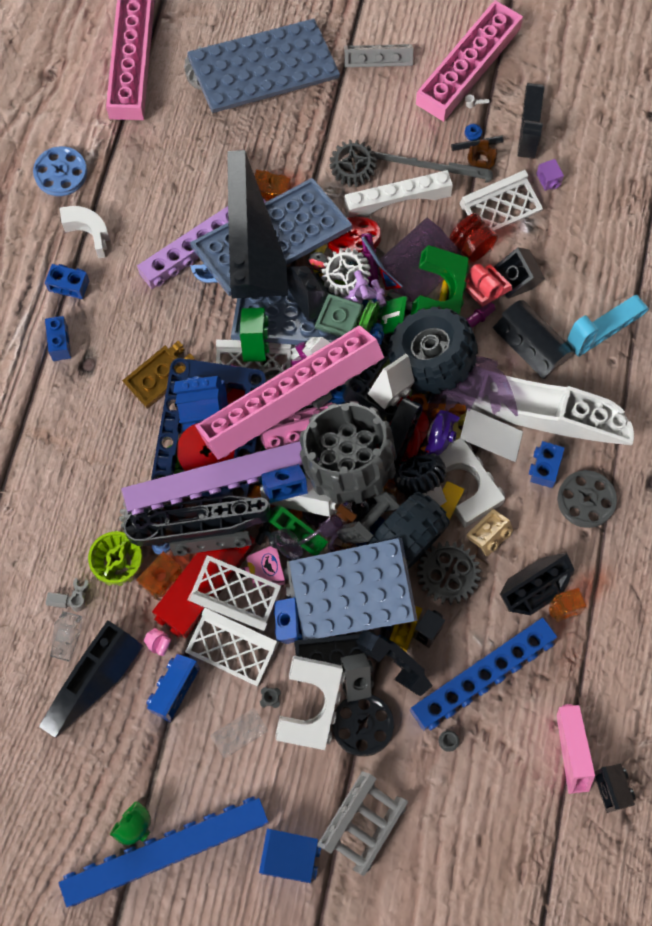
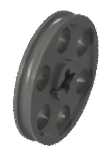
M583 470L569 475L563 481L558 491L557 501L561 513L569 522L579 527L593 528L602 525L611 517L616 508L617 496L613 485L606 477L594 471ZM576 478H584L586 484L584 486L578 485ZM602 482L605 488L601 491L597 490L594 484ZM570 490L573 493V498H565L563 491ZM585 497H591L589 501L584 502ZM601 500H609L611 507L604 508L601 505ZM577 508L580 512L579 516H572L569 509ZM594 512L598 515L599 519L591 521L588 514Z

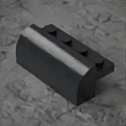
M524 300L517 301L502 313L503 316L492 327L542 379H546L558 365H563L575 352Z

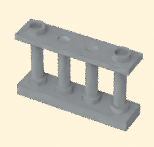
M363 771L317 844L329 853L336 849L355 862L356 865L353 870L362 876L372 868L373 860L398 818L404 814L408 803L406 799L396 796L395 800L391 799L374 786L376 778ZM370 793L389 807L384 818H381L363 805V800L367 794ZM355 813H361L378 825L372 837L352 824V818ZM345 831L350 832L367 844L361 856L340 842V838Z

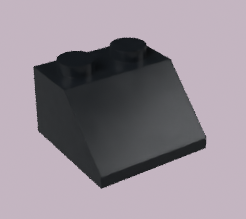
M517 247L494 266L512 285V290L505 294L507 299L530 291L545 280L529 249Z
M621 763L602 767L594 771L595 780L606 813L635 805L636 797L633 789H629L627 780H629L628 773L625 768H622Z

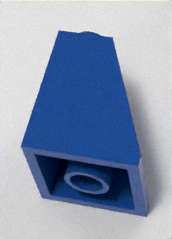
M267 829L259 874L311 884L312 879L316 880L318 866H314L315 857L320 858L321 848L317 845L318 839Z

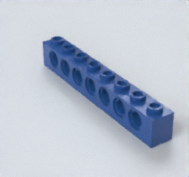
M541 618L412 706L410 712L423 731L426 729L433 730L440 725L439 720L444 717L449 719L457 713L455 709L462 705L465 708L473 702L472 698L475 695H484L490 690L489 686L494 682L496 685L500 684L506 679L505 675L510 671L513 674L523 667L521 665L523 662L528 660L530 663L539 656L537 654L539 651L544 649L546 652L555 645L556 634L544 618ZM529 638H535L538 641V646H532L529 643ZM513 649H519L522 652V657H515ZM503 660L506 663V668H499L496 661ZM480 672H488L490 679L483 680L480 677ZM465 682L471 683L474 690L466 691L463 684ZM450 693L456 695L457 702L450 703L446 696ZM430 706H439L441 713L437 715L431 713Z

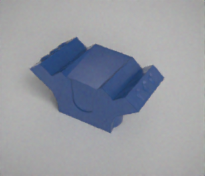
M194 376L187 380L175 381L174 393L177 394L175 404H177L179 411V423L182 424L181 434L191 425L205 420L228 406L225 381L221 380L219 376L204 378Z

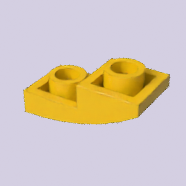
M447 481L442 490L447 502L440 506L447 512L446 516L450 520L465 489Z

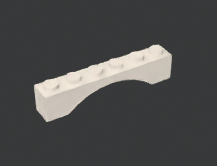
M448 170L345 194L344 207L348 217H367L382 207L404 200H438L450 197L453 184Z

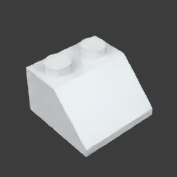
M404 354L385 367L368 392V395L383 409L390 405L395 406L401 397H407L412 391L410 388L414 383V377L409 356Z

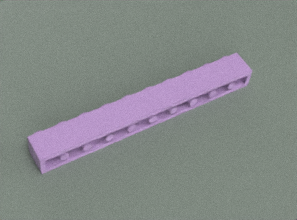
M300 441L121 488L127 513L132 512V515L141 514L144 512V509L149 507L152 510L164 507V503L171 502V505L183 502V498L190 497L191 500L200 498L202 493L209 492L211 495L221 492V488L224 487L234 489L240 487V483L243 482L248 484L259 482L258 478H262L261 474L297 464L303 467L300 457V451L302 450Z

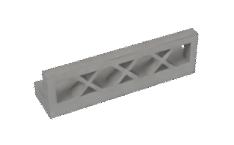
M412 44L344 46L345 67L413 66Z

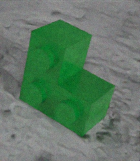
M264 308L241 309L240 340L243 362L266 361V353H270L269 342H266V339H268V328H265L269 327V317L265 315Z

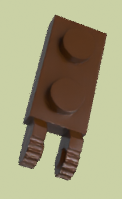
M340 504L336 509L338 511L336 515L346 523L353 522L357 517L355 513L343 504Z

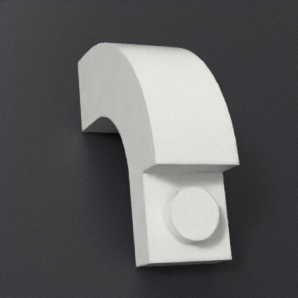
M61 207L60 215L64 231L82 230L90 233L94 238L98 258H104V250H107L106 241H110L101 217L94 211L84 207Z

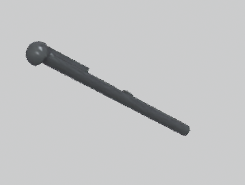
M375 152L374 156L379 160L438 171L448 170L449 173L486 179L485 183H489L493 179V172L484 168L449 162V165L418 161V158H407Z

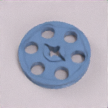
M59 146L44 151L37 158L33 167V175L37 185L45 193L52 196H66L74 193L84 184L87 177V166L84 158L78 151L69 147ZM54 154L59 156L54 161L50 160V157ZM69 156L76 157L72 162L67 161ZM41 167L48 168L44 173L38 172ZM75 170H82L80 175H73ZM47 181L54 182L50 187L44 186ZM65 182L71 183V186L68 188L62 187Z

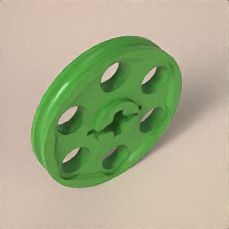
M373 300L368 302L359 323L368 333L372 326L374 327L373 324L377 323L380 303H374Z

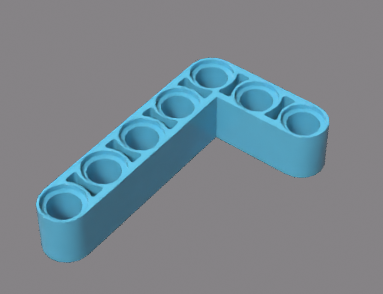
M636 294L593 322L585 315L574 323L566 343L579 357L643 316L649 308Z

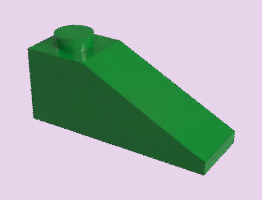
M277 504L272 511V517L269 522L313 556L319 555L328 543L327 540L283 506Z

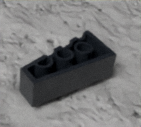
M361 634L294 641L296 656L341 665V657L364 652L356 643Z

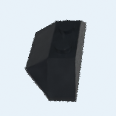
M308 266L287 267L288 290L307 321H317L326 298L331 292L325 287L320 275Z
M562 553L540 558L508 578L500 593L507 610L531 616L562 596L571 575L575 571L568 554Z

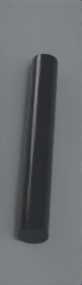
M503 136L484 138L489 140V145L503 143ZM480 139L451 144V150L457 151L468 149L470 146H476L479 144Z

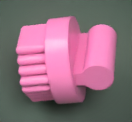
M154 628L147 632L144 642L150 651L165 656L171 639L165 632Z

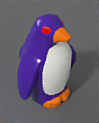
M437 409L435 411L436 417L427 433L428 445L421 447L420 450L424 453H435V455L439 456L449 446L450 442L454 443L457 433L453 431V425L459 421L460 417L448 411Z

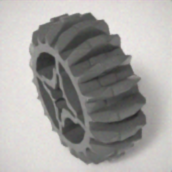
M350 139L349 144L343 141L342 147L337 145V151H333V157H330V169L332 170V175L336 176V181L341 180L342 185L348 182V187H351L352 183H354L355 187H358L359 182L364 185V180H371L370 176H374V170L377 169V164H375L377 158L374 157L375 152L371 151L370 145L365 147L366 143L363 141L359 144L358 139L355 143H352ZM349 154L347 158L342 159L345 155ZM352 158L354 159V162H355V169H353V165H352V163H351V162H352ZM364 166H366V168L363 171L358 173L359 169L364 168ZM345 170H348V171H350L352 174L345 173L344 171H345Z

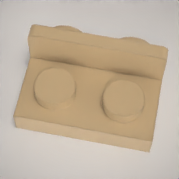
M492 509L466 535L471 542L482 549L485 556H489L492 552L496 551L505 539L510 537L513 528L509 519Z

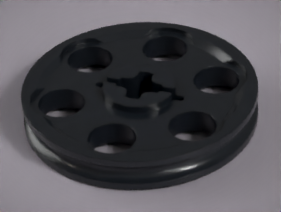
M374 695L364 698L370 703V707L366 710L359 708L358 703L360 700L347 702V699H344L335 710L336 719L334 725L332 724L334 737L339 746L352 755L366 757L377 754L391 740L394 730L393 715L387 704ZM344 708H348L352 712L351 717L348 719H344L340 715V711ZM380 710L386 712V720H377L376 712ZM367 719L368 728L364 727L359 731L360 724L358 722H363ZM345 728L350 731L351 735L348 739L340 738L339 731ZM377 731H383L386 734L384 741L379 742L375 739L374 735ZM359 740H365L368 748L360 751L356 748V743Z

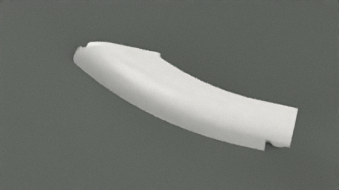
M474 366L473 371L468 372V378L463 383L459 382L456 388L450 391L448 389L444 390L441 398L459 404H466V409L470 408L491 418L519 426L592 441L624 445L633 444L634 431L632 423L628 421L624 414L625 411L609 399L570 386L561 387L522 380Z

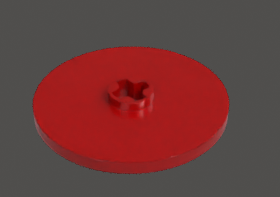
M198 423L188 427L180 436L177 444L178 461L185 471L234 458L235 450L219 460L212 451H209V455H205L204 452L201 453L203 446L207 445L195 426Z

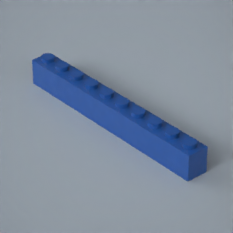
M250 797L244 800L243 805L239 807L231 805L224 808V813L216 816L215 813L203 817L204 821L196 824L193 821L184 825V830L176 832L175 829L165 833V838L158 841L156 838L145 841V846L136 849V846L124 850V855L109 856L103 859V864L96 866V863L90 864L83 868L84 872L79 874L71 872L64 875V880L58 883L66 907L76 906L269 824L260 798Z

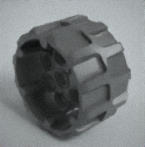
M354 401L339 405L333 403L328 405V408L319 414H313L309 419L310 423L306 430L300 433L299 441L302 448L300 451L302 464L307 478L311 480L314 491L318 495L328 496L332 502L338 504L342 502H355V504H359L375 494L378 496L382 493L385 484L389 479L392 480L396 473L394 460H396L397 454L389 422L382 421L377 409L359 405L358 402Z

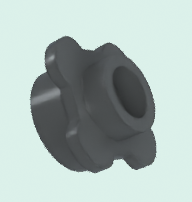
M262 688L260 705L264 708L266 706L278 708L280 705L278 701L281 694L280 689Z

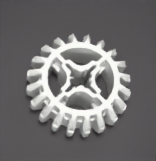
M347 248L345 252L343 249H340L339 254L333 252L334 256L332 258L327 256L329 262L323 263L326 268L322 269L324 274L322 280L325 281V287L329 288L328 290L331 293L334 292L336 296L341 294L342 297H345L347 293L349 295V291L354 289L357 280L353 281V279L355 278L354 272L358 270L362 271L364 280H367L369 283L366 277L371 276V273L368 271L371 267L367 264V258H364V255L358 253L356 249H353L352 252L350 248ZM347 261H355L358 265H349ZM334 280H343L346 285L335 284Z

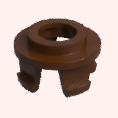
M480 139L478 145L470 146L467 156L469 165L491 169L496 163L497 149L489 147V140ZM478 155H484L487 157L488 162L487 160H477L476 162L475 158Z

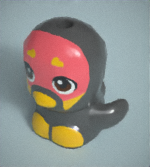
M314 252L308 257V264L320 277L324 276L322 269L326 268L323 263H328L327 256L322 252Z

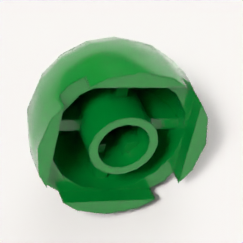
M135 801L124 812L119 823L117 822L114 825L110 835L124 845H132L139 840L143 842L150 834L148 830L151 824L149 812L141 803Z

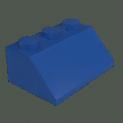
M179 654L175 658L172 657L167 665V673L165 676L162 675L157 682L158 689L155 694L152 693L146 703L149 712L170 723L200 670L197 661Z

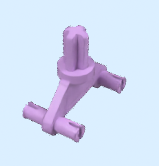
M361 270L354 272L357 283L354 289L349 291V295L343 298L362 304L363 300L377 298L380 307H385L387 305L384 298L385 292L380 287L378 279L371 281L373 287L371 288L368 286L367 280H364Z

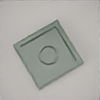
M328 294L315 324V329L341 337L356 327L364 306Z

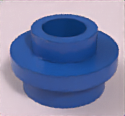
M469 124L465 128L464 133L468 140H478L482 135V129L477 124Z

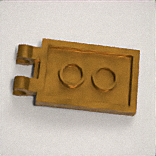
M180 341L174 343L169 349L166 345L163 346L122 380L146 409L166 394L171 363L179 358L178 355L185 351ZM191 353L184 358L195 360ZM179 366L176 372L183 373L186 367Z

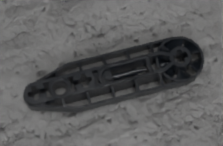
M229 495L181 502L174 505L166 504L163 505L164 507L152 510L149 507L144 509V512L141 514H129L123 527L127 539L132 544L150 546L234 534L253 525L268 522L272 517V510L269 502L263 497L248 498Z

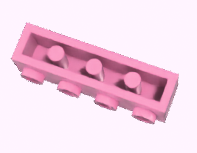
M333 403L324 404L319 409L312 407L297 411L294 415L282 420L278 425L264 431L260 436L265 450L298 442L300 433L306 430L310 423L309 419L313 414H319L327 409L328 405Z

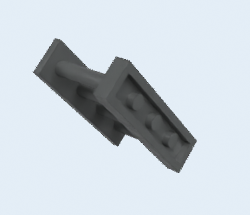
M386 492L380 493L378 496H371L372 505L366 515H357L353 522L339 525L332 532L345 545L368 542L373 537L369 532L370 527L384 512L399 508V505L396 503L397 499L391 493Z
M244 530L229 535L169 543L174 556L235 547L243 548L252 545L248 531L244 532Z

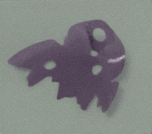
M476 356V364L473 371L468 372V378L463 383L459 382L456 388L450 391L447 389L440 394L431 393L427 415L429 417L433 409L439 407L445 395L446 405L444 411L454 408L458 402L461 405H465L467 410L470 411L477 396L484 399L485 395L490 399L494 415L500 411L502 402L515 416H518V411L512 389L505 374L496 368L498 361ZM490 383H496L498 392L491 390Z

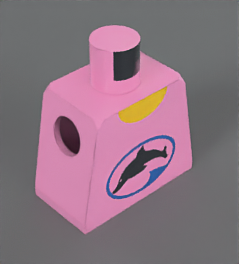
M270 546L246 557L248 567L241 568L242 570L275 584L285 585L277 549ZM252 579L253 587H257L254 579Z

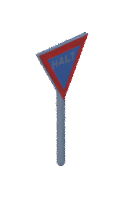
M363 236L361 238L380 267L385 290L402 288L403 286L384 269L382 263Z

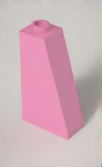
M566 704L559 707L557 722L568 793L589 792L595 773L580 706Z

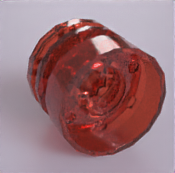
M477 213L464 218L453 229L449 240L455 244L457 249H462V254L469 258L470 262H475L482 258L498 240V235L490 226L485 227V221Z

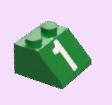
M403 296L386 301L387 305L383 309H379L378 320H381L384 335H394L393 332L396 326L404 321L407 297Z

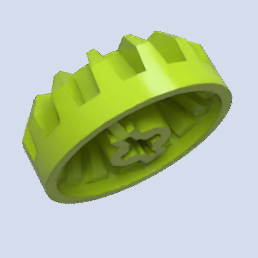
M108 532L101 535L92 544L88 554L89 567L99 581L109 586H122L127 581H133V577L140 573L143 563L142 550L140 546L132 544L124 532ZM127 552L129 553V555H130V557H131V565H130V566L126 564L127 561H126L125 556H126ZM105 558L108 562L106 566L104 565ZM124 567L128 569L122 574L115 575L116 571L122 570Z

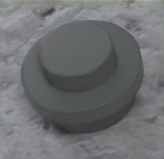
M444 731L439 736V746L444 751H454L459 745L458 735L453 731Z

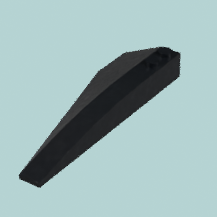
M228 151L229 261L232 299L288 296L286 260L246 151Z

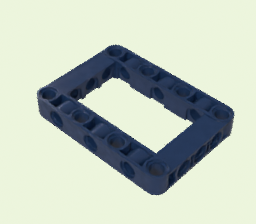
M184 358L175 359L171 363L151 480L175 474L177 444L182 430V424L179 423L178 409L170 410V405L176 403L177 394L174 393L175 381L187 380L194 376L201 378L219 376L221 380L225 381L226 388L245 390L246 395L266 383L265 374L258 369ZM179 366L186 367L183 373H177L176 369ZM254 377H259L262 380L259 384L251 382ZM258 436L248 441L244 446L235 449L234 458H238L242 451H248L250 454L255 453ZM166 440L173 441V445L170 448L163 447ZM247 482L240 483V487L237 488L244 491L242 496H248L250 484ZM224 487L221 488V492L211 495L209 492L202 493L200 498L234 496L233 492L237 488L229 489Z

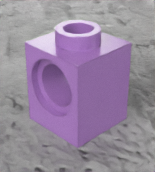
M555 159L539 164L536 173L545 191L557 189L561 186L564 177Z

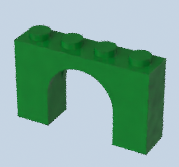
M428 245L421 252L419 268L440 275L448 284L449 298L447 301H437L420 295L413 301L411 315L417 313V310L423 308L427 310L431 309V307H440L443 310L448 308L460 315V309L464 303V298H462L463 292L467 285L465 278L469 271V258Z

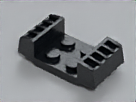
M368 630L362 631L356 643L365 654L378 662L385 655L390 656L394 660L393 662L402 669L394 679L396 682L420 697L433 686L425 676V669L400 646L382 635L373 634Z

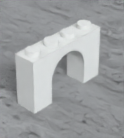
M459 438L454 443L449 444L445 451L439 455L445 463L446 473L455 469L465 470L471 473L478 483L477 493L456 506L454 510L455 515L464 528L487 515L492 509L495 510L503 505L505 493L500 487L495 485L491 473L485 471L481 459L478 456L475 457L469 442Z
M293 655L289 679L316 685L324 693L325 702L321 712L309 720L279 716L275 735L276 741L325 750L326 744L330 745L332 732H329L330 725L335 723L336 712H334V707L340 701L341 692H338L339 685L344 682L345 672H343L341 665Z

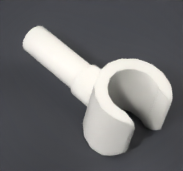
M471 94L465 96L468 108H473L475 104L489 103V99H475Z

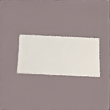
M468 408L460 439L516 462L523 431Z

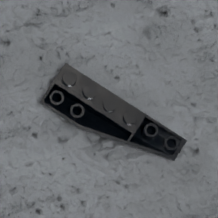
M107 620L60 689L39 727L57 738L123 678L144 646L127 632Z

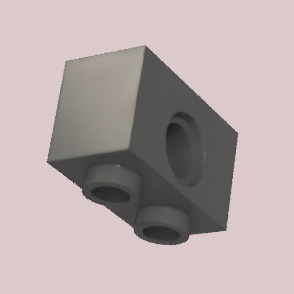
M365 653L341 657V666L343 672H345L342 689L347 702L371 697V688H374L373 679L370 673H373L371 660H367Z

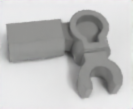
M75 578L73 581L75 591L72 592L71 597L67 594L48 592L46 606L71 607L73 611H82L85 608L86 594L84 592L89 588L88 580H85L84 585L80 587L78 586V579Z

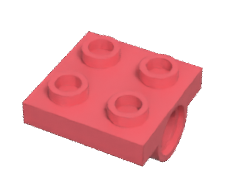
M481 264L474 265L469 270L468 277L465 278V282H467L465 291L481 307L512 290V285L491 264L486 267Z

